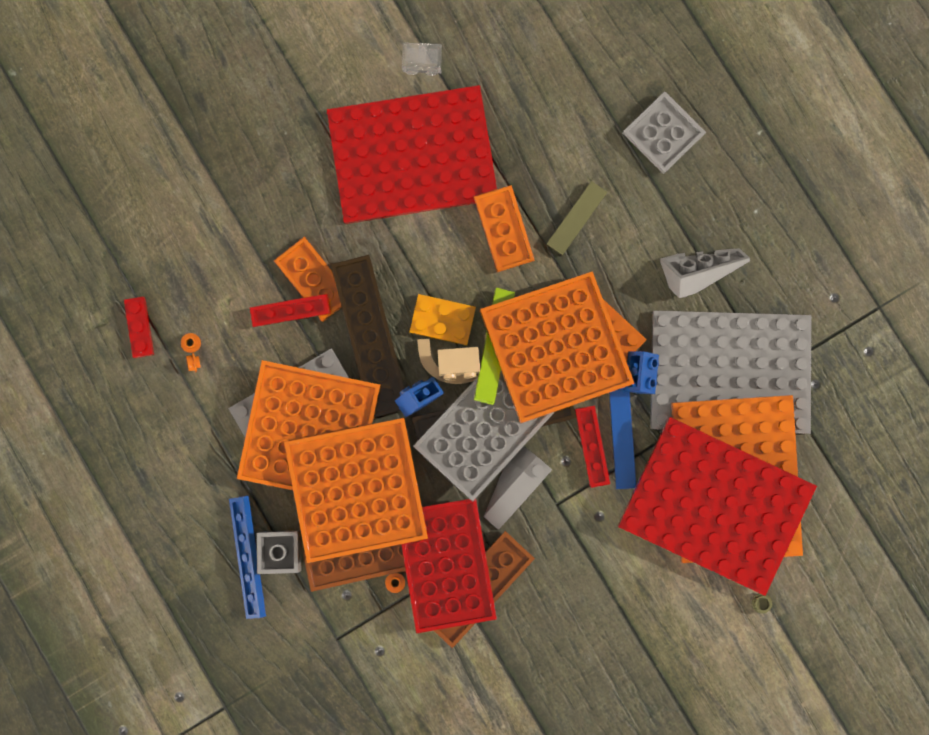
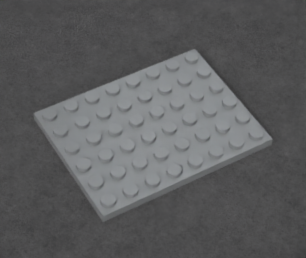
M652 311V353L659 355L656 392L651 394L650 429L663 430L668 417H672L671 403L793 395L795 434H811V315Z

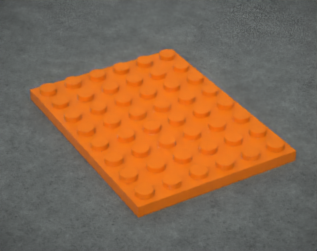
M793 395L671 403L672 418L798 477ZM801 522L784 557L803 556ZM681 557L682 563H694Z

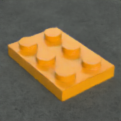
M418 294L410 333L467 346L476 307Z

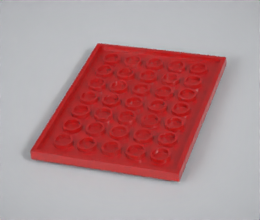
M480 85L326 109L344 224L476 204L475 196L497 190Z
M668 417L618 523V527L766 596L817 486L672 417Z

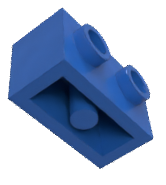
M628 351L627 365L634 384L625 387L624 391L638 394H655L659 355L644 351Z
M434 377L424 382L423 380L416 382L412 385L413 388L408 386L399 392L401 396L395 402L406 418L435 401L444 392Z

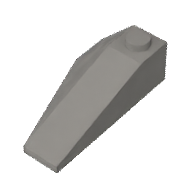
M740 248L716 250L714 254L696 252L694 256H685V253H680L660 259L668 286L678 298L698 293L750 261V257Z
M523 446L503 468L483 517L499 530L552 469Z

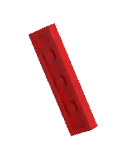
M328 294L249 307L253 327L331 314Z
M595 406L575 409L590 488L609 485L610 479Z

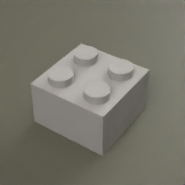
M301 530L263 531L257 533V574L299 573L302 571Z

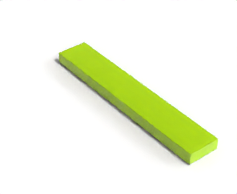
M496 288L492 305L514 298L515 292ZM487 332L474 400L493 405L495 403L501 368Z

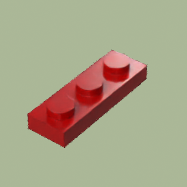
M143 296L125 299L124 305L132 357L154 355L146 299Z

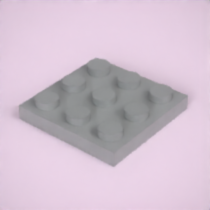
M664 92L622 134L664 174L706 132Z

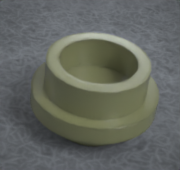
M758 593L752 598V608L758 613H767L772 607V600L767 594L764 596Z

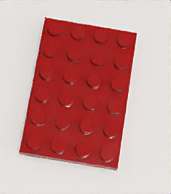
M470 499L422 507L428 539L401 544L416 633L497 620L476 499L473 502Z

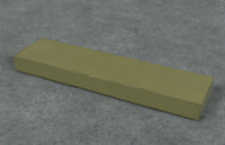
M591 181L546 246L563 256L601 203L607 191Z

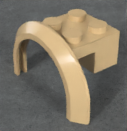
M430 339L418 340L420 361L426 371L434 378L445 383L464 384L472 382L478 377L481 364L479 363L478 347L438 350V367L431 356Z

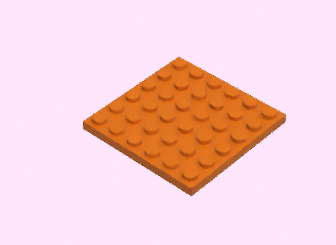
M593 271L480 309L520 424L634 384Z
M262 360L237 479L293 490L284 442L373 424L381 385Z
M405 418L284 442L307 563L428 539Z

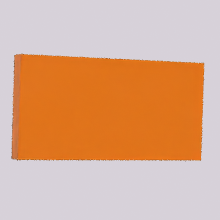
M512 185L475 196L474 200L496 271H504L535 261Z
M305 237L274 260L303 298L328 294L331 314L318 316L322 322L342 308L332 270Z

